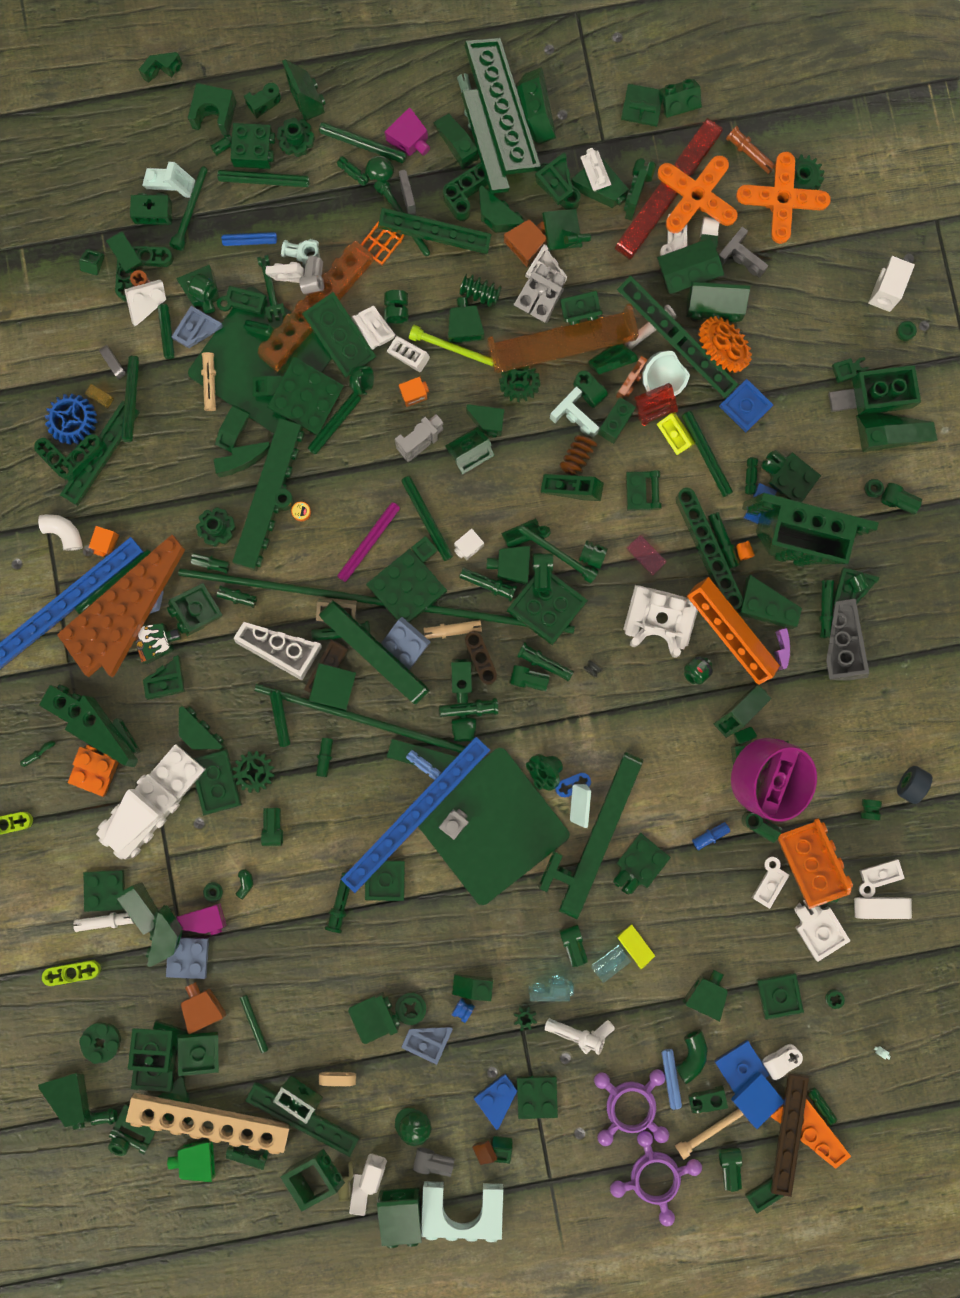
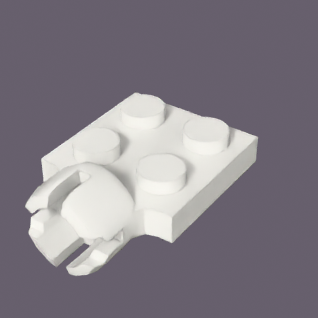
M803 900L806 907L800 903L795 907V912L800 919V924L795 928L814 959L818 962L850 942V939L830 907L821 909L820 906L809 909L805 900Z

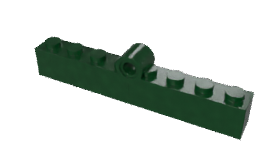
M631 275L617 289L724 398L739 385L720 365H716L715 360H710L711 356L705 354L706 351Z
M279 418L232 561L237 566L257 571L258 567L261 568L264 557H262L264 549L267 550L270 539H268L269 532H273L275 527V514H279L280 510L287 511L293 507L294 499L287 490L285 483L287 478H290L292 475L293 467L291 465L293 460H296L298 457L299 449L297 447L304 438L305 432L300 424ZM282 497H287L285 503H280Z

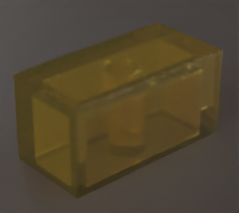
M90 384L85 392L86 396L107 409L114 400L111 395Z

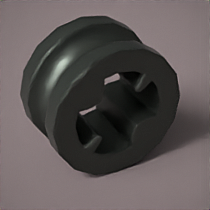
M590 660L588 665L583 667L584 670L595 678L598 677V672H602V669Z

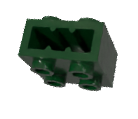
M233 123L230 159L234 167L271 169V162H274L272 144L276 143V134L272 132L271 125Z

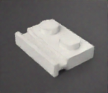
M374 306L351 318L372 350L395 337L394 332Z

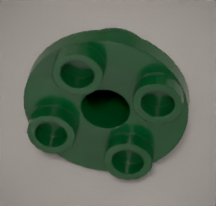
M541 754L531 757L526 763V768L534 780L535 787L539 790L543 788L548 791L558 787L560 782L559 773L563 770L561 760L556 756L546 757Z

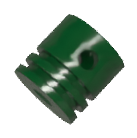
M586 540L579 562L582 560L584 564L587 562V565L600 569L608 548L596 543L594 545L593 542L588 543L589 540Z

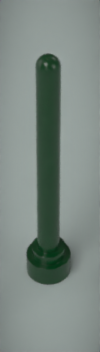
M205 166L200 168L178 233L171 238L169 243L170 247L175 250L183 251L185 248L184 236L208 171Z
M388 180L377 181L374 184L376 191L386 197L394 211L404 213L390 191L391 188L389 187L390 183ZM411 236L423 255L429 256L430 250L421 238Z
M520 525L518 527L520 533L582 573L581 576L588 583H592L596 578L598 570L595 568L583 566L525 526Z

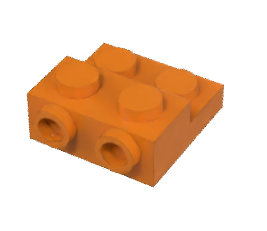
M86 744L85 747H79L72 764L74 768L67 783L105 797L119 762L104 753L96 752L97 749L93 746Z

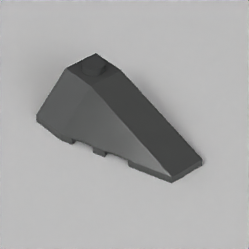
M856 599L837 601L835 604L826 660L830 680L849 681L868 678L869 676Z

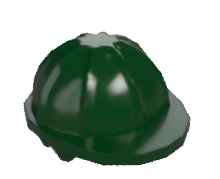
M405 1108L395 1118V1129L407 1145H422L429 1139L432 1130L431 1122L427 1115L420 1110Z

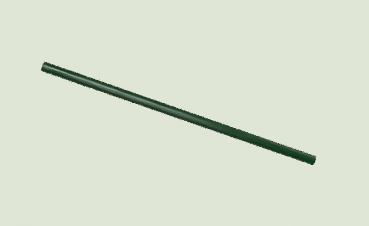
M256 684L254 691L270 696V692L276 689ZM281 691L282 699L456 752L461 753L466 748V746L336 707L312 702L306 698Z

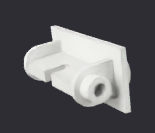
M593 148L586 151L587 154L580 158L593 191L610 186L611 183L599 152Z

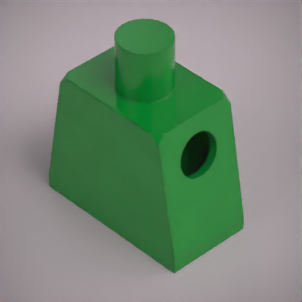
M207 1138L182 1145L178 1149V1156L168 1157V1169H179V1178L181 1180L212 1182L216 1176L213 1142Z

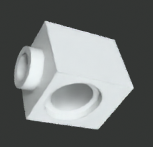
M471 529L454 543L456 547L454 551L461 559L464 557L468 560L484 547V542Z

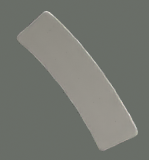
M355 1174L349 1213L364 1216L368 1194L362 1192L359 1187L362 1175Z

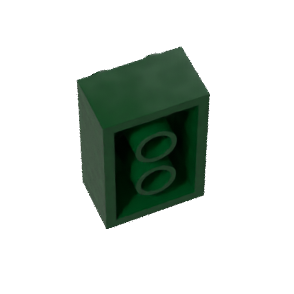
M915 365L859 372L852 378L858 415L912 409L921 403Z

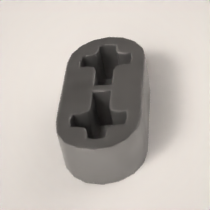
M107 345L100 348L99 352L119 380L125 376L124 369Z

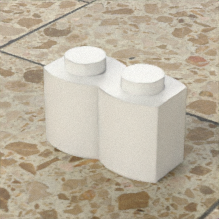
M375 1154L368 1155L359 1183L362 1192L369 1195L378 1192L387 1163L384 1157Z

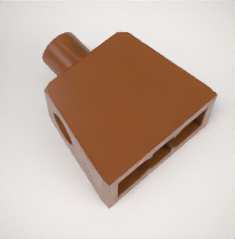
M527 220L504 234V243L526 267L534 261L543 245H546L547 238L544 235L546 233L544 220L537 226L531 220Z
M196 982L185 987L189 998L181 1002V1007L188 1034L221 1020L227 1015L211 989L200 992Z

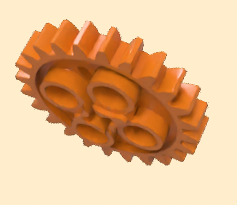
M715 316L714 318L710 317L699 328L700 333L698 334L701 337L699 341L704 343L702 348L707 350L705 354L711 355L710 360H715L717 366L721 364L723 370L727 368L729 372L733 370L736 373L737 371L741 372L750 364L752 353L749 350H751V347L746 345L749 342L743 339L745 335H740V329H735L734 324L729 325L728 320L724 322L722 317L718 319Z

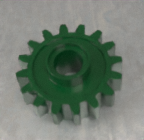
M802 154L798 159L795 157V189L819 190L824 181L822 176L825 172L820 170L822 164H816L817 158L810 160V155H808L804 159Z

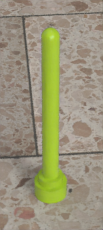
M413 325L411 329L410 340H424L490 366L496 364L493 358L424 333V330L417 325Z

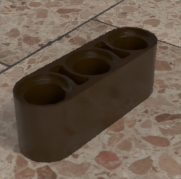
M476 631L469 632L465 637V643L480 681L485 685H492L496 681L497 673L483 638ZM471 636H476L479 638V643L475 646L470 645L468 639ZM482 653L486 656L487 659L484 663H478L475 660L478 654ZM491 671L494 678L491 681H485L483 679L484 672Z

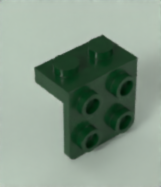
M384 992L355 1004L348 1010L363 1044L374 1041L388 1033L393 1035L399 1030L400 1021L396 1014L393 1015L391 1010L392 1003L388 996L385 997Z

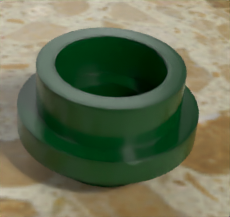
M871 479L865 484L864 490L867 496L877 498L882 495L884 485L878 479ZM871 486L876 487V492L871 490Z
M211 882L204 887L203 895L207 901L216 902L221 899L223 888L220 884ZM212 888L217 891L215 896L210 893Z

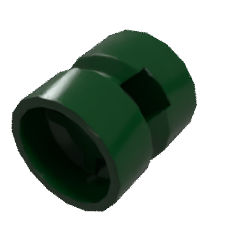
M403 290L386 291L384 293V305L386 306L384 309V320L393 324L407 322L409 320L408 308L406 307L408 306V293Z

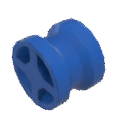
M460 998L451 1015L461 1018V1021L466 1023L475 1006L465 1003V1000Z

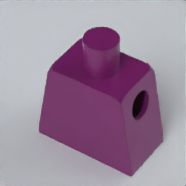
M410 107L385 131L386 141L397 149L406 152L408 156H411L416 150L424 156L430 150V146L426 143L428 139L427 130Z

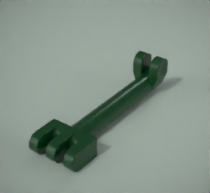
M265 255V258L257 257L258 264L263 270L270 306L265 307L268 321L272 320L271 313H274L275 320L279 319L278 311H281L282 317L285 318L284 304L277 303L272 277L265 274L266 266L270 265L269 256Z

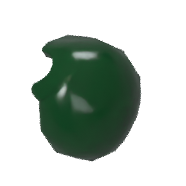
M374 156L368 160L365 168V176L368 174L370 180L387 181L394 173L392 163L382 156Z
M358 366L352 370L349 383L355 394L367 395L365 391L373 388L374 372L372 367Z

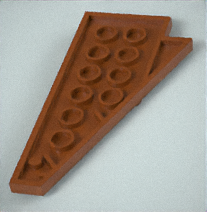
M174 535L169 536L57 634L86 676L90 677L101 666L111 677H114L185 551Z

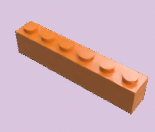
M707 577L696 584L688 593V599L750 676L759 685L773 678L780 665L712 580Z

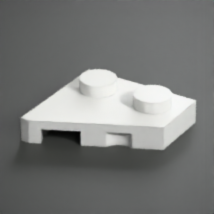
M544 244L525 277L529 279L532 271L536 272L540 264H543L550 268L546 279L552 282L557 272L566 277V282V274L559 268L558 262L552 257L548 247Z
M290 262V264L286 265L276 263L274 266H266L265 274L276 281L299 283L300 278L304 276L305 268L297 262Z
M161 280L124 289L131 321L134 326L143 321L159 304L166 300Z

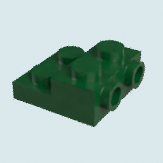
M204 583L170 599L168 602L169 607H167L169 615L172 618L176 617L179 622L177 623L179 631L182 634L185 633L187 637L222 617V613Z

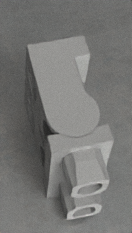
M540 264L536 272L532 271L514 306L544 323H548L550 315L564 290L562 287L566 277L556 272L551 282L546 279L550 268Z
M437 414L429 420L424 417L421 423L417 424L414 431L404 438L400 434L395 438L396 449L407 462H410L431 444V441L433 444L438 441V434L443 431L442 420Z

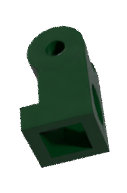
M268 83L264 86L263 90L253 96L250 92L244 95L246 105L257 119L276 106L281 100L279 87L275 83Z
M723 1085L717 1086L715 1089L694 1092L688 1095L692 1113H706L728 1108Z

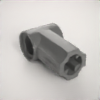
M417 1148L413 1170L422 1174H429L431 1172L451 1177L455 1158L435 1154L434 1151L427 1148Z

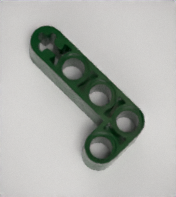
M481 162L447 183L443 188L444 202L459 221H465L470 216V203L467 198L478 192L481 185L483 187L488 185L486 177L479 176L480 173H484ZM470 183L471 186L466 187L463 184ZM450 192H453V193H455L456 195L453 196V197H450V196H448L447 194L450 193ZM460 207H464L466 210L460 212L457 209Z

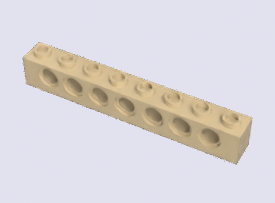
M134 1093L131 1097L126 1122L134 1127H142L144 1125L149 1126L154 1131H162L164 1129L169 1130L174 1135L184 1133L189 1134L191 1138L201 1139V1137L209 1138L211 1142L215 1143L225 1141L229 1142L231 1146L239 1147L245 1145L249 1146L248 1148L251 1150H268L271 1154L284 1153L290 1125L285 1122ZM151 1109L154 1112V1116L148 1117L145 1114V1110ZM171 1113L174 1116V1120H166L164 1114ZM191 1117L194 1123L188 1125L184 1122V1118ZM211 1121L214 1127L208 1129L203 1123ZM230 1125L232 1126L233 1131L226 1132L224 1131L223 1126ZM250 1129L253 1134L245 1136L243 1130ZM270 1133L273 1138L265 1140L262 1134Z

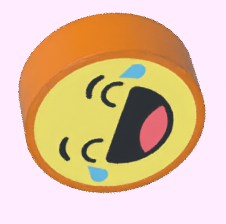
M297 502L293 505L291 513L297 521L302 522L309 519L311 509L307 503Z

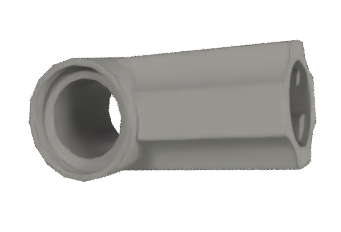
M308 256L304 276L299 281L303 294L324 290L322 278L323 261L321 258Z

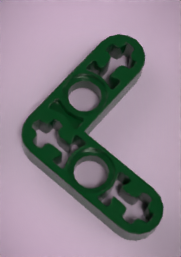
M132 246L142 262L141 266L168 267L173 263L174 258L168 248ZM144 252H149L151 254L150 258L146 261L142 260L141 255ZM164 254L168 256L165 258V261L161 259V257H163ZM117 259L115 293L119 299L127 301L126 295L121 293L125 287L123 283H126V289L135 286L131 283L130 276L127 278L121 277L124 269Z
M95 434L88 435L67 457L46 438H39L35 442L34 449L61 478L69 481L74 479L103 449L104 443ZM43 445L50 450L48 453L43 450ZM80 453H84L83 460L77 462V456ZM55 455H59L58 462L52 463V458ZM62 466L68 468L69 472L67 474L66 471L63 468H61Z

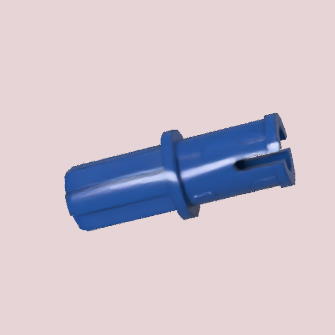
M723 822L711 830L707 829L706 833L693 839L692 842L699 851L712 842L716 843L717 839L730 833V828Z

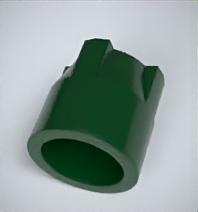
M864 572L849 578L855 592H860L870 587Z

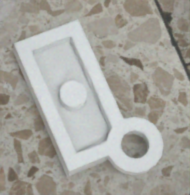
M769 857L765 860L764 866L767 872L751 897L769 909L789 877V874L780 869V861L775 857ZM770 861L776 863L774 868L769 867Z
M895 859L859 870L863 883L859 886V892L863 897L869 898L875 894V887L905 879L899 860ZM866 886L870 887L869 893L864 892Z

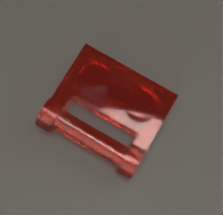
M670 383L634 397L642 426L648 425V422L669 413L674 414L678 412L673 388Z

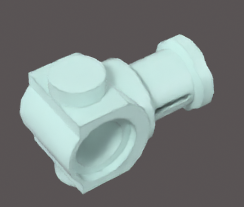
M309 239L308 241L300 242L298 245L284 240L281 256L297 258V261L302 262V265L305 267L306 260L308 259L307 253L315 252L313 256L320 258L319 242Z

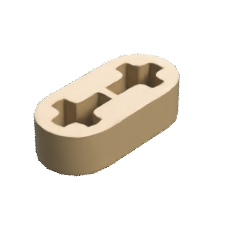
M321 1072L319 1073V1085L354 1086L356 1085V1073Z

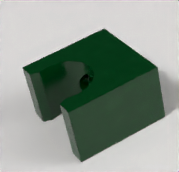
M196 83L188 115L192 129L200 130L201 122L206 116L217 115L219 116L217 123L222 135H229L237 103L233 90Z

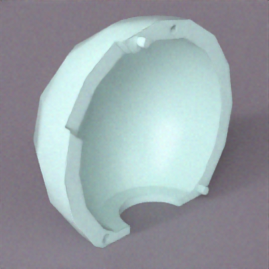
M671 350L659 351L652 355L644 365L642 372L643 384L647 392L653 397L661 399L672 398L678 395L686 387L690 377L689 372Z

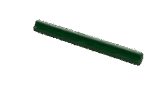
M324 122L320 124L319 132L321 134L397 162H405L406 152Z
M218 170L217 175L218 180L221 182L309 187L310 183L309 177L302 175Z
M132 355L128 357L122 440L124 442L133 441L139 358Z
M691 411L684 413L682 418L722 496L730 495L733 490Z
M411 476L404 477L401 480L441 557L444 561L453 557Z
M144 551L75 607L77 613L81 614L148 556L151 551Z

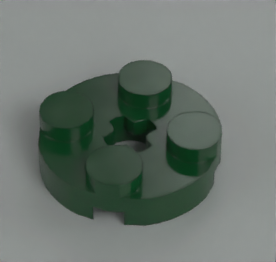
M94 1023L83 1032L79 1040L81 1051L85 1058L93 1064L105 1063L118 1053L121 1035L112 1024ZM97 1038L105 1040L103 1048L97 1046Z

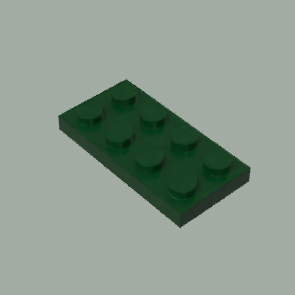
M334 292L302 313L345 378L351 374L354 368L364 366L376 357Z

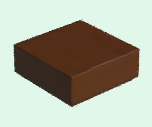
M489 1141L479 1142L472 1146L480 1165L493 1163L497 1160V1156Z

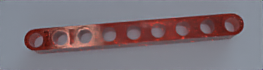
M707 118L674 166L691 177L721 135L723 128ZM661 182L618 241L615 250L631 260L679 193Z

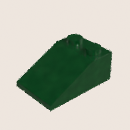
M282 60L290 91L303 119L307 121L325 113L323 105H326L323 95L317 93L318 85L315 78H311L308 71L290 61Z

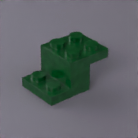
M132 1028L128 1070H133L131 1089L172 1091L177 1051L172 1050L174 1031Z

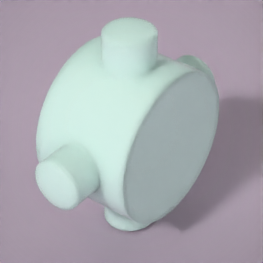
M875 1046L876 1054L885 1060L886 1058L890 1059L891 1056L888 1051L880 1046Z

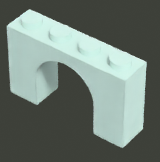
M424 1181L421 1237H426L428 1240L446 1238L449 1241H455L458 1238H465L467 1241L485 1239L487 1242L502 1240L503 1184L483 1183V1203L480 1214L471 1222L457 1223L446 1215L443 1208L444 1182Z

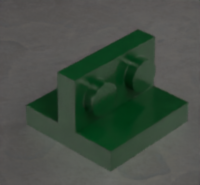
M478 427L445 445L462 475L495 456L490 447L492 446L490 440Z
M553 851L538 887L540 890L547 892L553 878L572 886L575 879L571 875L572 872L561 866L557 869L563 857L561 853Z

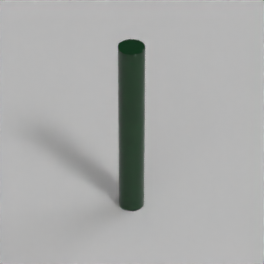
M247 995L240 997V1001L261 1053L268 1051V1047Z

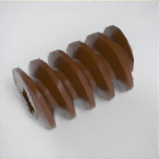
M580 435L574 437L575 442H572L571 448L567 450L568 455H565L563 457L564 461L559 464L565 473L572 476H578L576 472H583L580 465H587L583 459L590 460L587 452L594 453L591 446L597 447L595 441Z

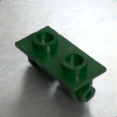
M230 1145L226 1151L227 1159L264 1170L269 1154L268 1150H251L248 1148L249 1146L245 1145L239 1147Z

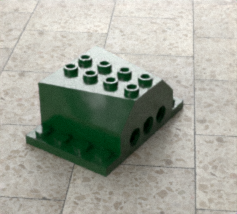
M762 493L745 501L742 507L743 510H747V514L754 516L761 514L756 534L768 554L774 556V560L786 562V560L793 561V565L801 567L814 564H848L856 536L876 531L879 522L767 493Z

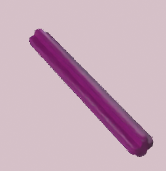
M391 502L339 572L338 578L343 582L349 579L400 510L396 503Z

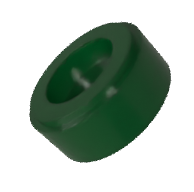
M911 321L902 322L896 329V334L902 341L911 340L917 333L916 325Z
M112 1138L108 1145L109 1151L118 1156L126 1155L130 1147L129 1143L121 1138Z

